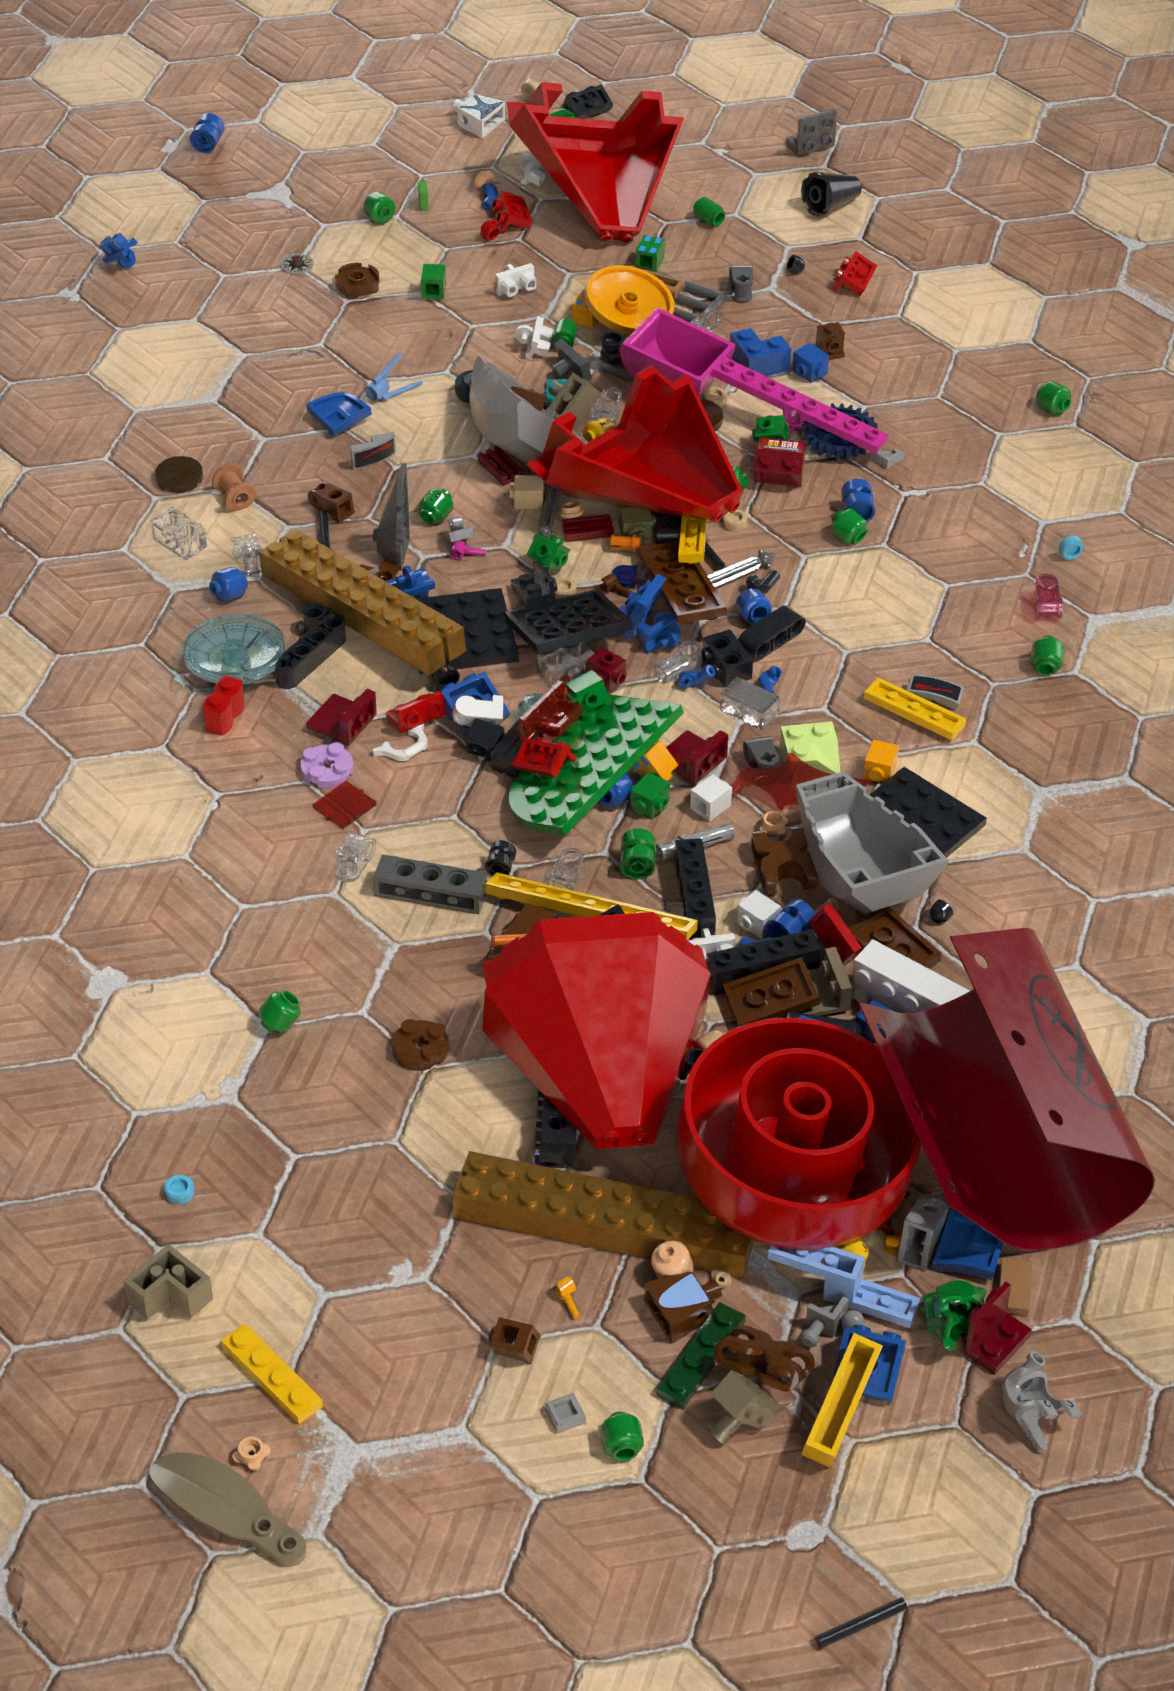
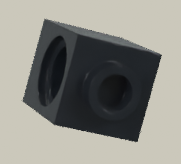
M475 718L471 727L468 726L464 733V741L468 753L491 760L490 752L505 735L504 727Z

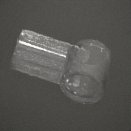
M687 640L681 643L678 652L654 665V671L658 679L665 684L678 678L680 673L684 671L701 670L703 667L702 645L695 640Z

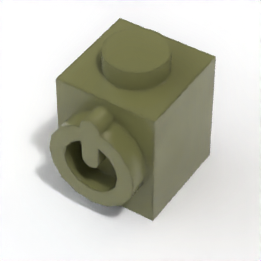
M631 507L620 508L619 527L621 535L633 536V534H637V537L642 538V542L652 539V530L656 529L655 515H651L648 510Z

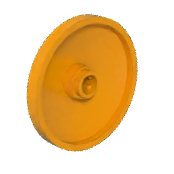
M624 265L601 268L590 277L585 289V302L592 315L605 326L624 334L631 335L656 308H660L672 315L674 312V299L667 286L651 273L639 268Z

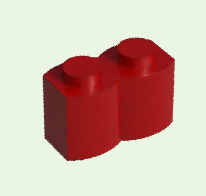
M230 676L222 677L215 685V692L210 694L204 701L203 710L207 732L223 736L232 728L234 718L238 717L244 709L243 682Z

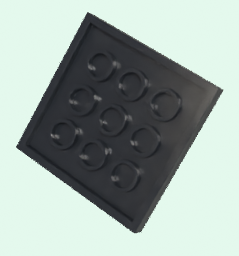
M502 588L415 598L463 626L466 652L451 661L452 666L456 669L519 662V652L514 633L504 614L508 610ZM418 669L419 674H425L424 672Z
M598 589L555 599L556 601L529 608L522 607L504 612L511 627L537 654L542 655L551 654L554 650L560 648H575L578 644L584 642H598L608 636H622L625 632L633 630L632 620Z
M906 767L901 768L869 794L873 798L878 796L885 802L884 806L890 811L897 810L904 815V821L908 824L915 823L946 858L986 825L987 817Z

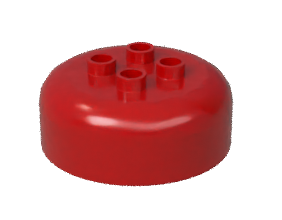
M774 1018L748 1023L725 1033L711 1043L699 1056L690 1071L677 1126V1148L684 1177L697 1199L722 1223L747 1238L769 1246L793 1250H820L822 1248L846 1245L862 1239L882 1226L904 1199L922 1147L878 1046L842 1027L802 1018ZM912 1101L915 1111L921 1116L918 1107Z

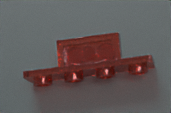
M564 675L518 719L517 731L519 732L520 742H523L525 737L531 738L536 732L544 733L550 737H560L583 714L582 704L567 702L566 694H568L565 683L570 681V676Z

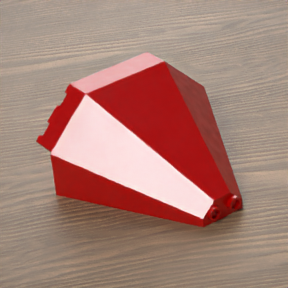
M541 82L526 103L507 102L509 126L593 229L600 235V240H621L623 243L633 241V237L637 236L642 230L684 117L665 116L662 92L641 91L618 121L548 116L549 109L563 92L562 84Z
M652 365L635 375L618 426L583 445V442L572 433L577 417L569 411L553 420L542 455L526 464L545 483L568 497L700 519L713 523L719 522L728 512H735L740 506V501L738 500L743 493L689 375L687 374L672 383Z
M654 912L537 921L531 926L532 931L522 938L516 937L501 949L502 954L492 961L488 959L482 963L487 987L484 993L482 1031L577 1128L595 1149L655 1144L684 1070L686 1054L692 1049L706 1014L711 973L708 971L702 948L697 944L694 946L690 943L686 936L672 925L670 927L667 926Z

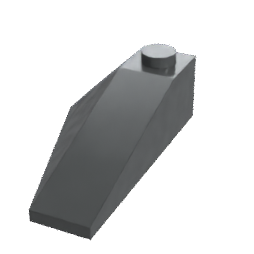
M407 463L401 464L381 515L379 525L374 527L373 542H377V552L384 559L392 560L397 565L398 571H402L410 542Z

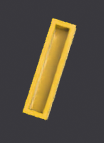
M853 1333L801 1455L829 1468L831 1467L883 1347L882 1345Z

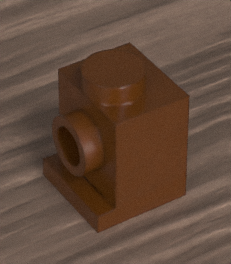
M839 322L817 326L816 347L828 354L829 360L845 357L843 351L845 332Z
M499 1317L496 1326L492 1327L490 1331L489 1346L497 1355L532 1364L541 1335L531 1324Z

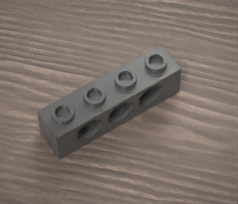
M382 854L373 876L374 896L473 914H480L486 897L485 883L487 882V873Z

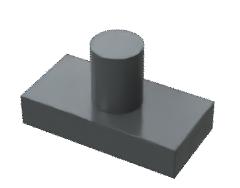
M563 339L554 343L561 361L553 365L552 370L558 378H561L571 370L580 378L587 379V381L592 378L588 362Z

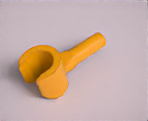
M903 1228L898 1233V1236L887 1235L884 1252L898 1255Z
M566 1276L557 1282L555 1293L560 1300H564L573 1319H578L580 1314L571 1297V1294L576 1291V1286L573 1280Z

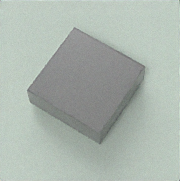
M574 1393L545 1403V1411L557 1434L586 1423V1416Z

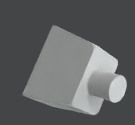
M920 1197L904 1221L897 1262L924 1272L926 1271L944 1231L948 1208L943 1201L936 1198L929 1200L924 1197ZM924 1235L925 1237L921 1242L923 1245L918 1244L916 1241L917 1237Z

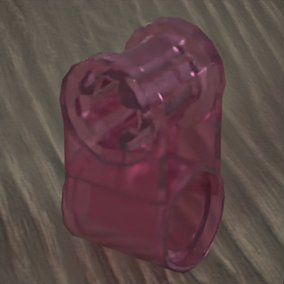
M1051 574L1039 575L1036 578L1033 596L1035 618L1056 616L1057 619H1061L1063 602L1060 596L1058 580Z

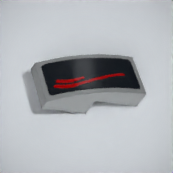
M394 432L373 435L369 443L350 446L353 470L372 466L393 456L396 453Z
M912 674L906 691L930 702L933 699L956 710L960 704L964 687L941 678Z

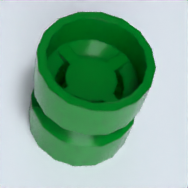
M634 828L626 831L621 837L620 870L628 878L645 879L655 871L656 838L650 831Z

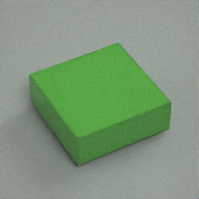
M426 180L418 182V199L421 211H429Z

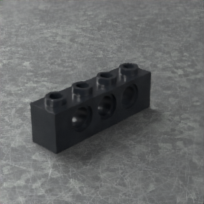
M702 838L675 840L674 863L683 916L698 920L697 930L688 941L701 937V929L705 928L709 929L710 935H715L716 914Z
M811 929L707 953L706 964L708 971L711 973L709 985L714 996L725 994L723 987L725 983L800 957L803 958L807 970L820 968V945Z
M538 1089L537 1106L543 1107V1110H537L536 1128H542L541 1132L535 1131L534 1149H540L539 1162L575 1164L577 1128Z

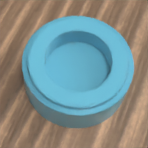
M1078 536L1066 537L1058 547L1059 553L1065 560H1073L1079 557L1084 550V544Z
M172 1176L164 1185L165 1197L172 1204H185L194 1197V1183L188 1176Z

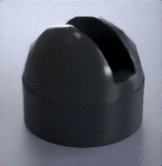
M794 254L791 255L788 259L786 270L793 274L802 273L805 269V262L801 257Z
M938 899L930 908V918L938 924L945 923L954 914L950 905L941 899Z

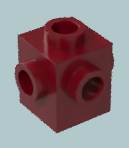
M602 647L586 660V673L593 670L601 677L606 691L611 692L618 685L624 683L627 677L626 660L621 656Z

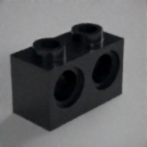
M730 629L703 637V647L700 650L701 658L705 664L707 663L715 669L716 674L714 677L719 679L725 688L752 679L753 659Z

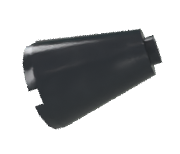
M823 172L809 173V176L802 181L801 186L802 201L807 203L809 207L807 211L814 216L825 215L859 197L862 190V184L856 176Z

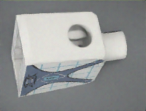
M475 94L465 102L457 99L453 103L452 110L458 113V125L480 138L485 137L505 121L504 101Z

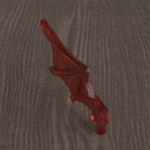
M788 753L785 763L774 769H759L746 766L736 776L737 779L731 787L732 792L736 795L739 794L745 785L749 788L751 785L760 787L774 799L776 807L782 811L784 806L798 805L796 795L797 784L832 774L818 770L803 762L795 754ZM853 778L864 787L870 783V779Z

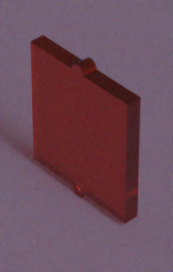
M344 781L313 804V808L325 816V820H331L344 829L375 807L376 801L366 795L363 789L359 790L348 781Z

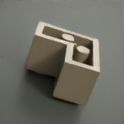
M169 1244L123 1280L127 1303L147 1319L169 1301L174 1303L189 1317H192L213 1300L210 1277Z

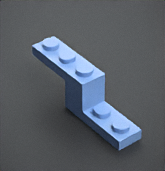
M770 1246L767 1259L824 1277L823 1300L838 1304L844 1296L849 1299L848 1308L907 1328L911 1327L920 1305V1298L864 1280L865 1257L836 1247L822 1248L820 1250H793Z

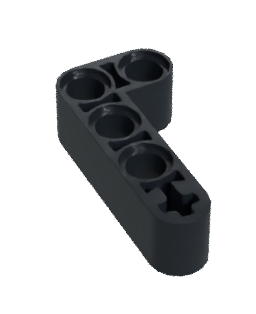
M315 603L304 607L303 623L305 634L275 660L276 683L280 688L291 689L296 687L346 642L345 618L341 614Z

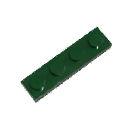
M719 1302L658 1386L657 1396L684 1410L717 1363L714 1358L716 1344L724 1337L730 1336L735 1328L744 1325L746 1315Z

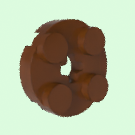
M349 263L338 269L339 273L335 274V286L341 293L345 294L347 299L353 300L358 298V296L374 294L379 291V271L372 265L368 264V267H362V263Z
M407 1019L401 1023V1027L396 1030L392 1037V1053L394 1057L396 1056L400 1060V1065L410 1070H429L431 1065L436 1064L438 1061L441 1064L449 1052L448 1036L445 1032V1027L440 1023ZM417 1043H425V1044H427V1045H422L421 1048H416V1044H417Z

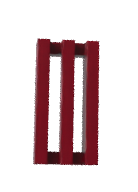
M494 446L493 451L490 448L487 449L486 454L483 452L478 453V461L502 486L514 482L515 475H523V470L498 446ZM490 459H492L497 464V467L491 462Z
M610 514L562 519V528L566 542L608 538L614 535Z

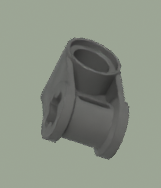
M730 266L729 285L731 286L732 299L738 303L751 301L753 267Z
M767 736L744 741V757L750 765L755 779L762 784L775 783L779 776L776 765L779 763V754L774 747L772 738Z

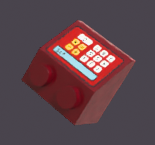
M760 437L756 449L754 482L802 487L807 441Z

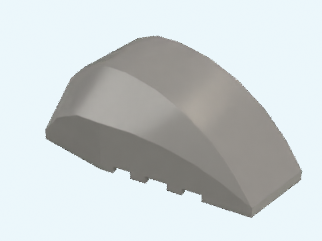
M478 356L474 362L469 396L471 414L475 425L485 439L527 464L542 455L552 422L555 420L553 417L556 413L550 408L542 409L541 412L534 408L527 400L515 394L509 388L510 385L526 389L512 376ZM575 429L572 430V433L583 442V445L588 443Z
M839 772L796 785V795L804 833L820 882L832 896L853 909L865 914L921 897L948 866V859L915 823L908 824L904 821V815L897 810L890 811L884 806L885 802L878 796L875 798L867 794V788L845 772Z

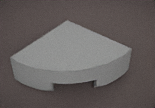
M881 448L877 454L871 452L870 458L888 469L904 459V452L894 448L893 451L882 450Z

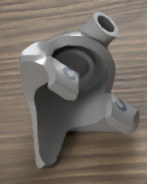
M1031 1351L1026 1357L1027 1361L1022 1366L1013 1369L1003 1380L1001 1386L1002 1402L1007 1412L1016 1421L1024 1434H1026L1036 1450L1042 1453L1047 1449V1444L1041 1434L1042 1431L1039 1429V1419L1043 1417L1044 1419L1056 1418L1058 1416L1057 1412L1064 1410L1070 1419H1079L1083 1414L1079 1410L1076 1400H1059L1048 1391V1376L1041 1369L1046 1363L1045 1359L1038 1352Z

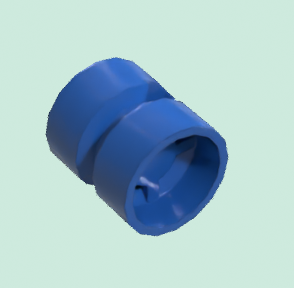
M212 113L200 116L190 135L191 145L199 152L209 153L213 151L225 130L222 119Z
M852 479L846 482L841 488L843 510L852 508L869 522L875 515V504L870 483L863 479Z
M794 899L781 912H778L767 921L766 932L769 938H776L811 930L812 928L808 921L815 915V912L803 900Z

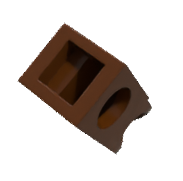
M322 482L315 489L308 492V500L311 505L316 509H322L332 514V519L338 523H341L355 513L352 493L328 482Z

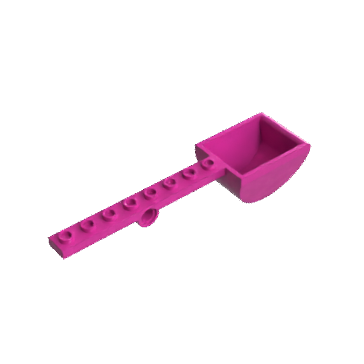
M656 308L620 345L622 362L633 378H635L637 373L651 365L672 383L688 374L698 396L717 378L782 409L787 423L791 426L799 427L804 421H807L874 454H877L887 442L888 434L731 360L735 350L734 343L660 308Z

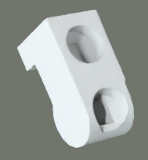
M493 695L491 701L475 700L471 696H462L458 698L452 712L453 719L460 725L470 727L475 718L500 726L503 720V696Z

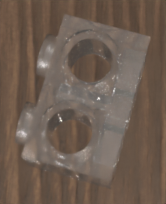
M174 507L169 508L151 520L153 539L185 561L207 547L205 527Z
M584 642L578 644L575 648H560L554 650L551 654L537 655V675L554 692L566 687L565 683L585 674L586 660L595 653Z

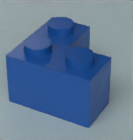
M752 328L730 333V342L735 344L732 356L733 361L764 376L790 371L791 347L782 335L760 340Z

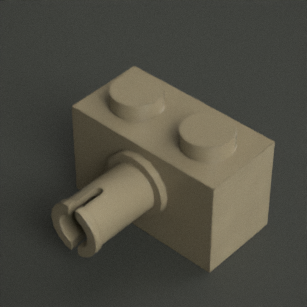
M572 373L564 386L559 381H553L551 384L556 387V390L550 386L548 387V393L555 397L548 408L556 413L554 415L556 419L569 411L577 418L573 429L577 430L602 393L578 375Z
M731 1370L711 1393L727 1412L709 1432L720 1443L725 1445L741 1424H748L757 1429L767 1426L774 1419L775 1412L780 1405L756 1381Z

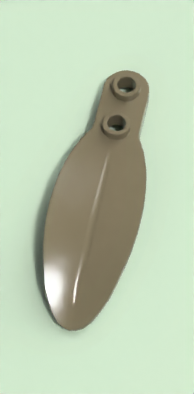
M184 1452L164 1455L150 1466L149 1475L154 1485L175 1505L200 1523L226 1536L249 1540L256 1548L283 1566L293 1567L304 1560L306 1556V1542L303 1536L273 1516L259 1492L230 1467L206 1456ZM263 1525L270 1527L267 1531L259 1529ZM287 1543H293L295 1545V1547L292 1549H287L284 1546Z

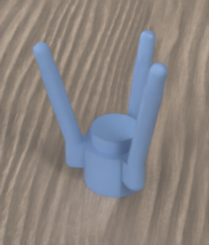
M398 353L381 373L365 387V392L372 401H378L380 398L386 401L392 396L422 385V381H418L388 392L389 384L386 381V378L390 375L388 371L401 358L402 353Z

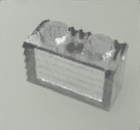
M736 676L720 694V710L729 716L733 715L734 718L742 719L743 722L750 726L759 727L760 730H763L780 712L781 697Z

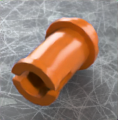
M633 534V536L611 535L610 545L612 546L610 549L636 553L638 547L642 546V538L637 537V534Z

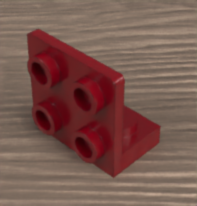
M366 689L354 701L337 694H332L306 722V727L350 745L377 715L376 692Z
M686 730L666 747L678 764L672 772L695 785L727 758L729 734L719 730L715 735L704 740Z
M1006 1281L999 1289L994 1288L989 1293L986 1303L981 1308L976 1307L971 1312L967 1321L969 1323V1330L965 1336V1341L967 1342L965 1355L994 1375L1029 1339L1032 1332L1030 1327L1007 1313L1011 1284Z

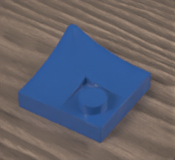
M347 392L328 394L306 404L307 411L333 436L372 415L370 406L355 395Z
M950 1210L931 1270L958 1272L992 1280L1003 1242L961 1213Z

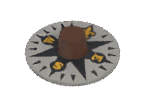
M291 254L284 257L280 265L282 270L287 273L302 274L311 270L314 262L311 257L305 254Z

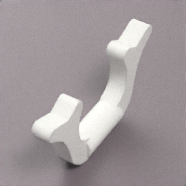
M424 724L408 730L409 736L418 739L413 745L404 750H395L390 746L389 742L385 741L382 746L372 749L373 756H386L397 761H407L414 755L426 750L428 739L423 732Z

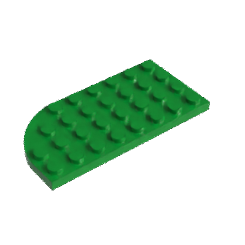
M608 694L610 701L585 714L580 712L550 742L556 743V741H560L570 746V751L577 757L576 761L565 760L556 778L520 771L509 792V803L514 817L521 825L528 829L565 836L684 713L682 705Z

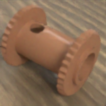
M230 463L221 466L215 471L212 477V484L217 491L226 492L224 500L227 508L232 511H239L248 508L254 502L256 490L253 485L242 482L243 470L241 467Z

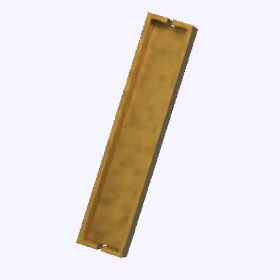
M297 529L279 538V542L275 541L259 551L263 576L310 604H320L341 614L345 618L346 626L427 675H431L446 665L445 655L446 660L450 662L466 652L463 626Z
M472 1151L468 1152L462 1168V1176L459 1177L453 1193V1218L650 1260L654 1249L659 1244L674 1240L681 1242L687 1247L693 1261V1269L707 1272L720 1270L729 1273L731 1277L741 1279L745 1277L750 1253L755 1241L722 1223L696 1197Z

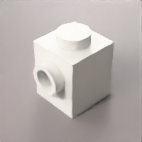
M712 774L691 789L690 809L710 822L731 806L732 787L726 781Z
M755 890L748 897L742 898L738 903L737 924L762 940L768 935L766 932L767 921L778 912H781V906Z

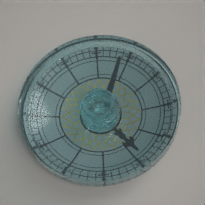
M243 614L225 615L203 622L187 635L183 644V655L187 668L197 677L212 683H217L224 676L240 679L243 683L263 678L275 670V664L286 651L283 633L275 624L261 617Z

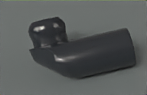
M771 570L761 580L756 575H750L746 579L747 589H757L761 592L769 591L780 579V574L776 570Z

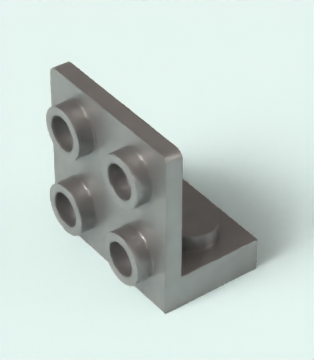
M832 108L800 118L798 120V133L786 137V145L798 157L835 146L837 110Z

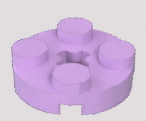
M338 742L314 748L310 747L303 752L301 774L307 783L310 784V781L316 783L318 788H336L346 783L347 777L350 774L352 776L353 759L351 754L344 749L343 744ZM324 765H331V768H326Z

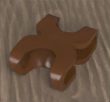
M803 825L792 826L791 837L782 842L769 839L764 830L751 833L752 855L755 865L762 870L760 883L765 895L777 894L776 885L785 878L799 881L804 890L817 889L818 874L811 854L806 850L808 844Z
M747 1325L735 1328L730 1336L721 1339L714 1348V1358L720 1366L741 1375H756L761 1383L785 1392L793 1390L800 1380L812 1373L815 1366L814 1356L810 1351L790 1342L773 1341L769 1334ZM739 1335H745L749 1340L741 1339ZM729 1346L730 1351L738 1357L729 1359L724 1353V1347ZM800 1357L805 1363V1368L801 1370L799 1364L791 1359ZM780 1376L789 1377L791 1381H783Z

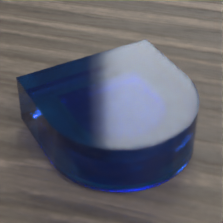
M620 565L615 567L612 574L617 577L618 583L625 588L635 589L638 566Z

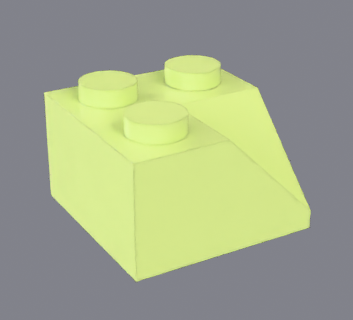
M832 721L781 726L779 749L789 785H796L841 772L838 741Z

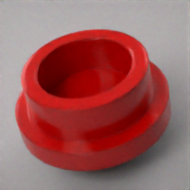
M495 219L484 222L481 226V237L489 241L495 239L501 231L499 222Z

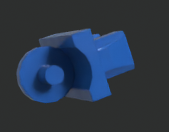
M120 232L112 238L110 236L105 237L98 245L105 253L102 260L106 264L117 260L120 266L129 268L136 262L134 252L129 249L138 243L134 237L126 239Z
M405 566L402 568L403 575L386 581L406 594L415 596V598L429 597V590L435 589V582L429 578L424 568L413 571L410 566Z
M661 611L653 618L652 627L643 622L636 628V637L643 642V651L646 654L659 647L663 648L666 646L669 649H674L679 645L678 637L681 636V632L672 614L667 615Z

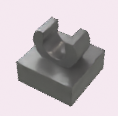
M461 517L448 519L451 531L443 533L445 542H455L474 536L472 527H463Z

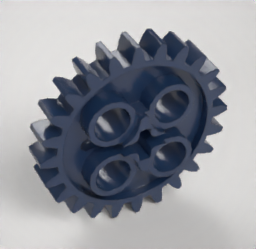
M833 403L831 404L832 408L877 429L878 424L874 422V417H869V412L861 413V408L853 410V405L844 408L843 403L839 407H836ZM804 421L802 424V440L807 441V446H811L810 451L818 450L819 456L826 453L828 459L834 455L836 460H839L840 456H844L848 460L849 455L858 458V453L866 454V449L807 421Z

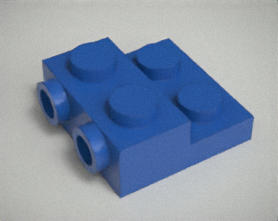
M657 574L652 582L647 580L645 585L641 586L636 593H630L625 602L626 607L621 605L619 609L632 620L633 630L625 632L623 636L630 640L636 633L637 626L642 624L651 613L667 578Z
M486 672L478 675L475 673L470 674L462 682L455 685L454 683L447 684L440 691L443 693L446 715L450 721L453 720L452 712L458 698L471 696L475 700L491 701L493 695H499ZM503 702L504 720L509 718L510 711ZM456 723L464 735L468 726Z
M854 1324L852 1328L845 1326L833 1379L853 1333H856L883 1346L862 1396L892 1403L906 1349V1340L901 1339L899 1334L885 1331L883 1335L873 1333L870 1328L863 1325Z

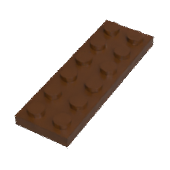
M680 540L638 547V556L651 579L653 580L657 574L667 578L660 594L677 624L688 625L695 621L715 620L718 617L727 616L726 605L700 563H679Z

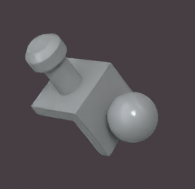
M844 1296L837 1305L820 1308L810 1303L806 1314V1326L809 1329H805L802 1332L800 1339L805 1346L815 1347L819 1342L818 1336L820 1333L833 1338L841 1325L843 1328L845 1326L852 1328L854 1324L864 1326V1317L859 1311H847L849 1299Z

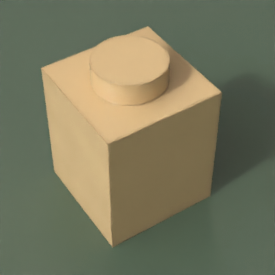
M515 475V484L510 485V499H514V509H543L544 481L539 476Z

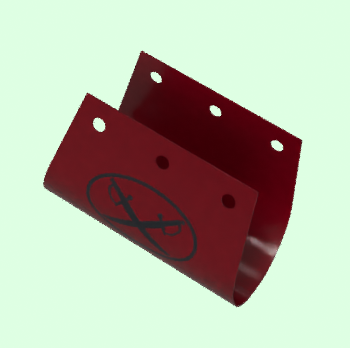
M1017 928L950 936L974 989L942 1005L915 1013H899L858 1002L949 1206L1008 1246L1023 1250H1049L1066 1247L1091 1239L1113 1228L1135 1213L1150 1197L1155 1185L1152 1169L1033 929ZM975 954L981 955L986 960L987 968H982L978 965L974 957ZM877 1025L883 1030L886 1039L880 1034ZM912 1101L918 1107L921 1116L915 1111ZM947 1179L952 1183L956 1194L949 1187Z

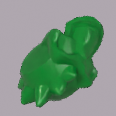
M956 1280L937 1286L935 1292L922 1297L925 1306L921 1308V1312L926 1314V1329L940 1338L947 1351H953L956 1348V1341L963 1333L969 1330L968 1317L976 1307L981 1308L985 1304L986 1289L975 1287L967 1281Z

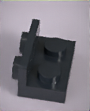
M602 84L595 87L589 86L580 92L574 91L569 93L562 105V108L569 109L577 118L581 119L611 110L613 107V103Z
M538 560L533 561L534 574H523L518 578L511 579L513 591L527 608L556 601L555 592L558 589L556 579L550 576L547 568L543 567Z

